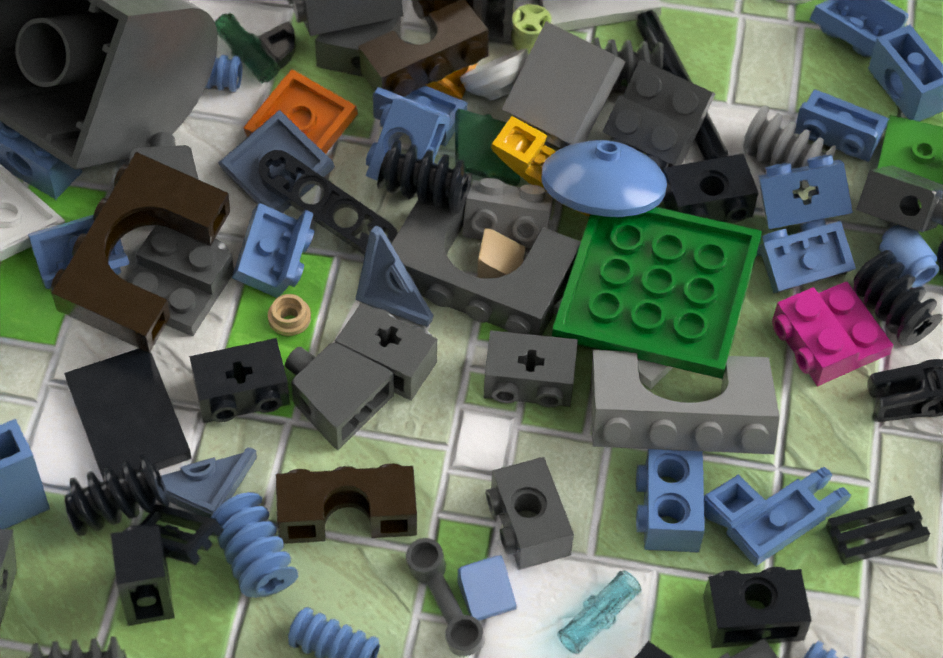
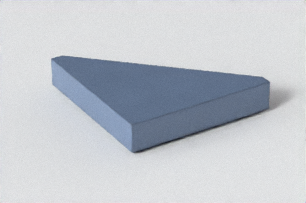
M375 226L369 234L355 300L375 308L384 309L391 314L428 327L433 321V313L383 229Z
M247 447L243 453L219 460H215V457L181 466L179 471L162 475L169 502L194 514L212 518L213 513L218 507L232 498L257 458L256 450Z

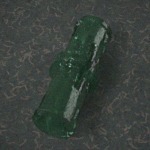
M224 13L215 20L217 35L231 49V55L233 57L239 56L244 65L251 70L260 83H264V81L267 83L278 74L280 66L264 51L261 46V40L254 33L246 31L232 13H228V15Z

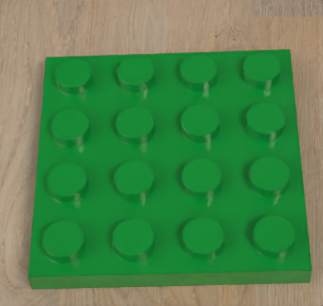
M658 207L645 213L625 217H606L590 214L556 316L552 337L578 339L577 345L598 350L636 353L637 359L723 379L761 241L762 231Z

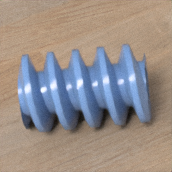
M248 492L228 499L213 513L212 519H216L224 530L217 537L218 544L224 550L226 561L232 565V574L239 581L241 593L246 597L252 598L267 597L292 585L298 578V571L294 567H288L291 563L290 554L285 551L280 552L284 547V542L282 538L274 536L277 529L275 523L267 521L269 518L268 509L264 506H259L262 503V496L257 493Z

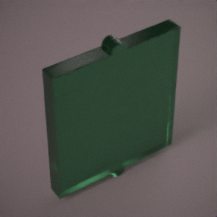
M458 108L455 112V165L460 159L465 160L466 173H472L483 179H498L506 184L517 186L520 183V176L507 166L491 149L492 143L507 122L494 119L490 114H485L484 116Z

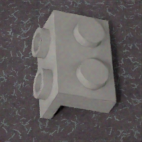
M485 178L480 181L473 180L466 199L462 234L464 237L482 240L484 229L488 228L525 247L532 248L542 228L548 229L554 198L543 187L537 185L515 187L504 185V182L493 178Z

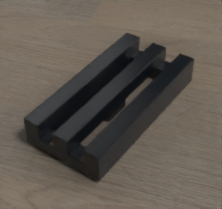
M912 495L828 519L826 528L843 565L913 546L928 540L930 532L927 526L923 527L921 524L923 518L920 512L914 509L915 501ZM904 514V515L899 516V517H895V518H892V519H888V520H885V521H881V522H878V523H874V524H871V525H867V526H864V527H860V528H857V529H853V530H850V531H846V532L840 533V532L845 531V530H849V529H852V528H856V527H859V526H863V525H866V524H870V523H873V522H877V521H880V520H884V519H887V518H891V517H894V516H898V515ZM907 526L911 528V531L849 549L846 546L848 543L884 535V533Z
M159 504L155 511L149 513L140 524L148 527L159 525L165 556L192 565H196L201 559L197 553L199 549L208 551L213 545L208 539L209 536L219 537L224 531L216 519L171 507H164ZM158 520H160L161 522L168 523V524L165 525V526H162V525H159V524H156V523L158 522ZM176 526L194 530L196 533L191 534L180 531Z

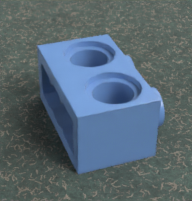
M648 449L645 465H637L636 492H644V505H637L636 532H644V550L699 552L705 532L703 451ZM661 477H671L677 482L668 483L663 481ZM661 517H672L676 519L678 523H666L661 519Z

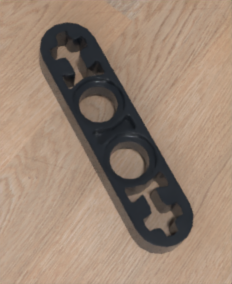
M273 150L261 158L258 171L262 184L268 190L303 213L305 210L312 212V220L363 255H365L369 235L362 231L366 220L371 221L368 224L369 232L375 226L382 228L384 233L388 234L387 238L392 244L398 232L389 221L289 153L282 150ZM282 163L285 164L286 174L295 180L291 192L287 191L291 188L290 182L280 175H277L274 179L271 178L269 166L279 167ZM299 173L302 174V176L297 179V175ZM310 184L320 186L324 192L322 200L316 204L303 202L300 198V192L305 186ZM344 207L353 209L358 215L356 223L348 228H342L334 221L335 213ZM362 231L360 239H357L355 236Z

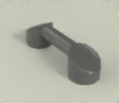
M421 538L414 541L407 549L406 560L414 578L428 585L448 624L445 636L449 649L458 656L475 654L482 648L485 642L483 627L478 619L470 615H464L443 576L446 570V562L440 544L430 538Z

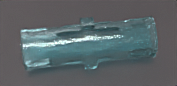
M620 570L616 577L597 595H590L583 602L584 608L563 629L557 632L558 639L564 647L573 654H580L583 648L603 628L610 629L617 622L616 615L636 595L638 596L642 592L639 582L629 572Z

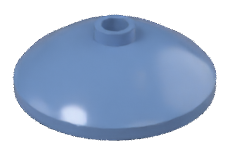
M591 140L565 146L549 156L542 168V184L555 200L574 210L592 215L625 217L645 213L658 206L663 201L666 193L667 180L659 166L647 155L619 142Z

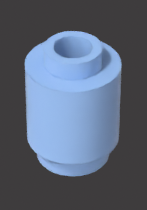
M898 224L883 234L879 251L891 250L894 257L889 265L902 262L905 269L899 276V279L907 274H912L915 277L912 288H916L928 283L936 276L939 271V266L936 263L937 256L918 231Z

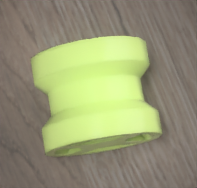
M527 4L516 9L513 14L511 42L515 49H527L530 54L545 22L551 23L549 11L536 4Z

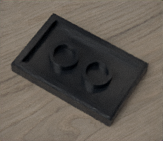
M138 348L64 373L103 481L105 480V466H111L117 476L122 475V460L127 459L132 467L137 470L139 469V455L143 453L152 464L156 465L158 470L192 459L190 448L151 352L149 353Z

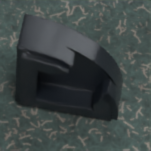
M288 21L256 37V46L277 71L286 66L294 55L296 42L294 46L295 33L293 26Z

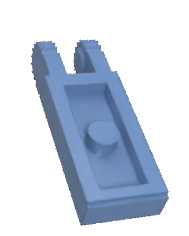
M821 467L803 480H795L766 500L768 507L733 529L728 528L726 534L756 567L843 507L851 497V494L842 487L818 501L813 494L825 487L832 477L831 472L826 467Z

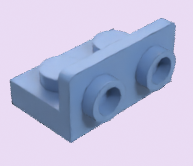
M820 219L800 225L802 232L788 236L787 230L782 229L762 236L764 243L759 245L756 257L762 256L774 294L856 269L841 221L826 225L825 219Z

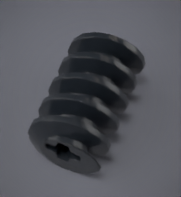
M396 139L383 158L377 179L378 189L385 185L387 192L391 194H396L401 189L402 196L407 199H411L417 194L418 201L423 204H427L433 199L434 206L438 209L445 208L449 203L450 211L458 214L465 204L472 181V173H465V160L460 159L455 167L451 169L449 168V155L444 154L439 162L435 164L433 163V150L428 149L422 159L417 158V145L412 144L406 154L401 153L402 142Z
M886 250L867 261L854 277L853 289L858 296L864 297V302L868 308L875 309L874 313L879 320L886 321L885 325L888 331L894 334L897 333L896 338L901 345H913L925 338L938 326L942 320V314H935L933 316L931 314L937 306L935 299L930 298L922 303L920 302L926 294V289L923 286L916 287L911 291L909 290L915 282V277L912 274H907L900 279L898 278L905 269L902 262H896L888 266L894 254L891 250Z
M144 453L139 455V469L137 470L132 467L127 459L122 460V475L117 476L111 466H105V480L102 482L98 480L92 471L87 472V487L84 488L75 477L70 478V492L65 496L66 512L78 536H84L88 526L95 531L103 529L105 519L112 525L119 524L122 520V512L129 519L137 518L140 507L146 513L154 512L157 507V500L164 507L169 506L168 494L162 476L156 465L152 464Z

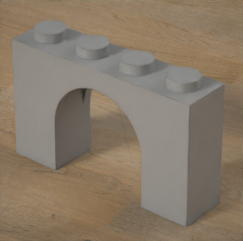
M593 350L590 381L593 447L775 454L780 416L769 357L729 356L722 379L721 395L703 402L686 403L664 399L647 390L639 379L636 353Z

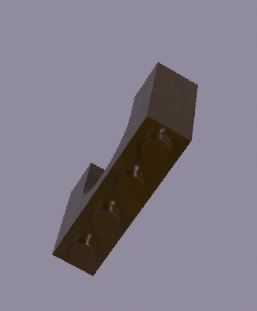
M136 152L129 164L124 163L119 168L114 180L115 188L108 199L103 198L98 203L93 215L94 223L87 234L82 233L77 238L72 250L73 258L66 269L61 268L56 273L50 290L57 311L150 353L170 318L167 299L119 277L109 265L110 255L114 246L128 232L148 225L165 226L211 246L230 213L228 192Z

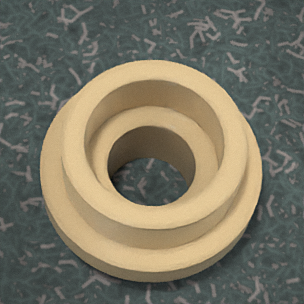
M285 294L275 299L270 306L268 322L270 327L278 334L284 336L297 335L309 326L311 311L308 304L299 296ZM289 315L295 316L293 319H284V317Z

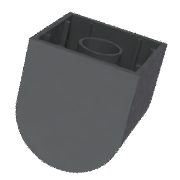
M0 0V121L75 170L130 158L131 151L135 148L151 147V137L159 132L173 134L194 109L208 83L216 58L218 37L214 20L206 11L188 0Z

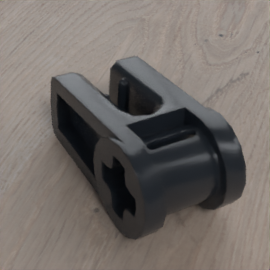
M930 359L919 364L871 374L867 381L869 394L873 398L881 397L878 399L875 407L878 422L923 416H942L943 360Z

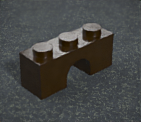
M459 0L429 14L431 41L426 44L411 45L405 43L393 30L359 45L361 73L374 91L380 87L405 97L416 89L434 81H440L447 75L466 66L474 65L488 57L487 27L465 0Z
M388 463L378 468L356 469L351 466H341L329 471L311 472L307 469H294L288 473L276 474L277 524L279 537L282 538L284 544L326 541L325 525L327 519L336 510L347 507L356 508L366 514L371 524V538L417 536V506L413 466Z

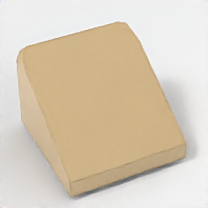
M485 228L478 258L477 277L497 278L513 272L523 263L526 247L492 229Z

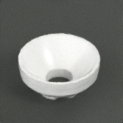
M521 49L492 60L460 76V80L468 92L486 97L489 101L498 99L511 92L529 56L528 50Z

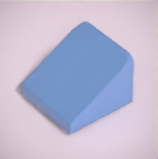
M739 475L704 495V516L708 520L729 529H733L768 507V502Z
M501 555L474 562L458 569L457 583L470 616L480 621L517 609L507 569Z

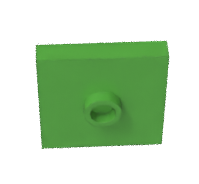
M889 115L877 168L893 165L943 185V127Z

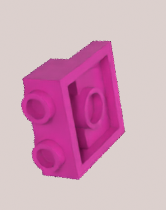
M847 281L820 293L812 287L777 302L772 319L773 329L780 340L787 342L795 354L799 368L803 373L810 375L817 387L891 354L892 342Z

